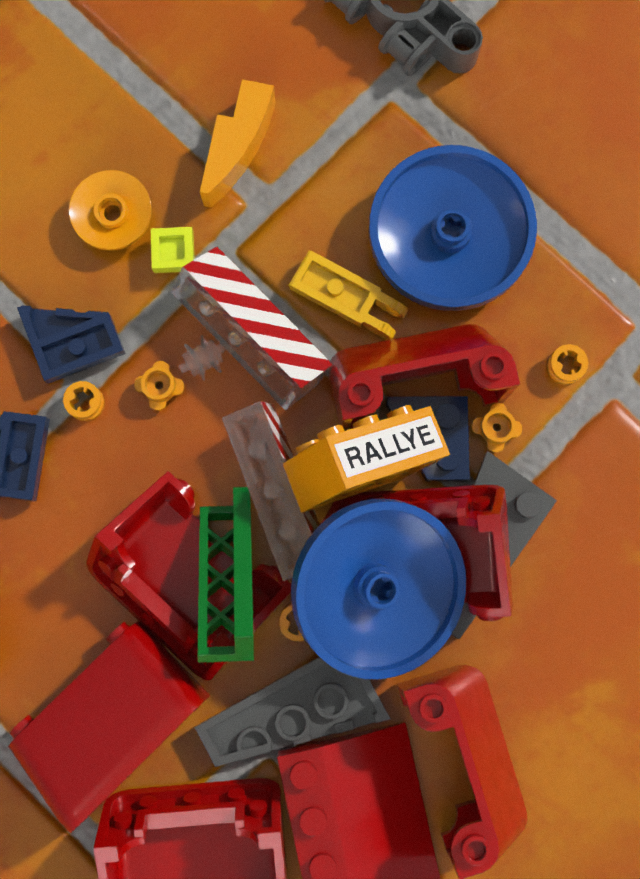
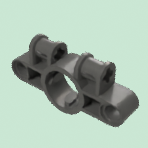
M324 0L325 2L331 1L345 14V20L349 24L356 23L366 14L372 27L383 35L379 43V51L383 54L389 53L404 67L403 72L407 76L417 72L432 56L448 70L459 74L470 71L477 62L482 45V32L470 18L449 0H425L417 12L407 14L393 12L392 7L386 4L383 5L380 0ZM463 44L470 50L461 51L455 48L454 45Z

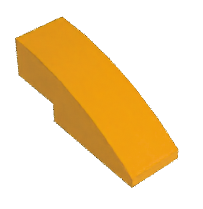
M242 79L234 117L217 115L200 188L204 207L212 208L231 190L245 173L258 152L269 128L276 104L274 85Z

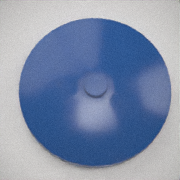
M443 145L428 148L400 162L391 170L379 186L372 203L369 219V240L372 254L386 280L411 301L425 307L443 311H461L477 308L503 295L514 285L528 265L537 236V219L534 204L529 191L520 177L506 163L494 155L480 149L462 145Z
M394 499L360 501L340 509L323 521L302 548L294 568L291 584L294 618L300 633L310 648L334 669L362 679L396 677L410 672L427 662L444 646L451 636L464 606L466 570L461 551L454 537L442 522L427 511L407 502Z

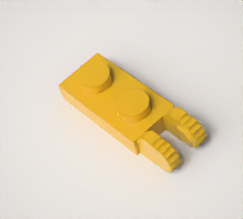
M310 250L289 284L290 290L360 328L363 325L370 332L387 340H391L394 337L396 330L388 323L369 314L374 304L390 315L402 319L408 312V308L403 303L381 292L382 288Z

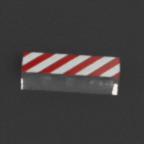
M218 247L213 248L182 267L171 293L285 411L317 387L333 364Z
M260 401L224 416L222 420L282 580L285 581L293 577L294 568L302 548L320 524L314 509L304 513L300 511L283 467V463L294 457L274 404Z

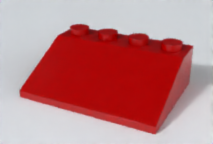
M405 722L279 750L277 760L302 879H440Z

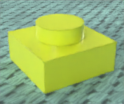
M192 227L151 229V260L154 273L188 272L183 266L195 260L194 231Z

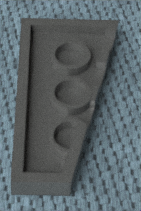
M487 451L483 457L474 485H498L505 489L511 567L557 500ZM464 603L459 621L451 634L459 640L476 617V615L469 612L468 603Z
M317 657L196 725L195 729L214 766L217 767L290 745L309 742L312 739L334 733L338 734L353 730L356 727L386 721L391 718L369 679L344 674L331 667L320 657Z

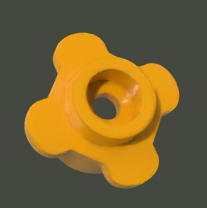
M164 361L155 362L152 368L148 369L143 376L137 377L134 382L136 391L144 393L149 399V406L156 411L165 409L167 401L174 395H181L185 388L183 381L171 374L169 365ZM158 382L163 383L162 389H156Z
M502 403L492 404L489 412L482 418H475L471 426L472 431L483 437L487 442V449L493 453L501 452L504 449V444L509 439L517 438L522 433L521 423L515 421L512 414L507 411L506 406ZM499 424L501 427L500 431H494L493 425Z

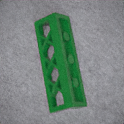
M233 487V506L200 507L198 663L254 661L250 487ZM233 520V528L223 537H219L209 529V521ZM221 551L234 560V563L223 573H219L208 564ZM208 576L213 580L209 585ZM233 576L234 584L231 581H229ZM221 587L234 597V601L222 611L218 610L208 601V598ZM208 614H209L211 617H213V619H212L209 623H208ZM233 614H234V622L229 619ZM221 625L234 635L235 646L208 647V636Z

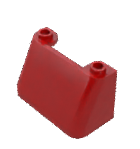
M466 324L346 348L338 351L332 357L330 362L333 365L329 367V379L339 425L343 426L344 431L353 429L352 424L356 421L374 414L383 400L382 386L454 372L458 391L469 390L476 393L481 398L483 407L491 406L494 403H504L520 385L516 364L512 355L483 327L476 324Z
M167 471L95 535L86 560V566L94 579L197 676L209 681L214 678L227 662L198 663L200 520L193 514L195 509V493L186 481L177 479ZM221 551L208 564L219 573H223L234 563V560ZM260 564L254 570L252 569L253 634L291 593V584L288 582L286 574L274 565ZM208 576L209 585L213 580ZM234 576L229 580V581H231L233 584H234ZM221 587L208 598V601L218 610L222 611L234 601V597ZM208 614V623H209V622L213 619V617H211V616ZM234 614L229 618V619L232 620L233 622H234ZM221 625L208 636V647L235 646L234 635Z
M471 485L364 492L334 502L322 522L325 521L332 514L353 503L370 499H394L421 508L442 522L454 537L461 551L466 570V595L464 603H468L469 612L478 616L483 621H496L505 616L512 615L513 602L506 494L503 487L498 485Z
M126 622L120 624L106 638L110 645L35 719L30 715L26 716L9 733L14 739L8 747L56 818L70 834L183 721L211 696L140 622H136L131 626Z
M457 665L397 683V688L402 705L408 706L414 723L421 729L435 732L454 727L475 799L455 805L457 813L455 823L450 830L442 832L441 836L447 856L458 878L464 879L489 870L523 832L528 819L527 810L487 681L483 673L477 668L469 665Z
M253 778L127 789L112 794L103 804L93 847L98 879H288L279 784L268 778Z

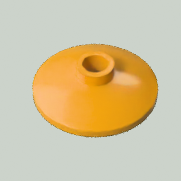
M118 170L100 171L85 178L73 192L69 204L70 221L77 235L88 245L101 250H119L132 245L146 232L152 216L151 200L143 184L134 176ZM111 210L120 211L119 218L114 221L107 220L106 217Z

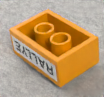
M406 405L386 414L387 419L379 420L377 414L356 421L352 424L353 429L344 431L342 425H336L317 434L318 439L296 447L297 455L283 463V467L301 513L403 480L449 456L450 452L431 406L413 411L411 405Z

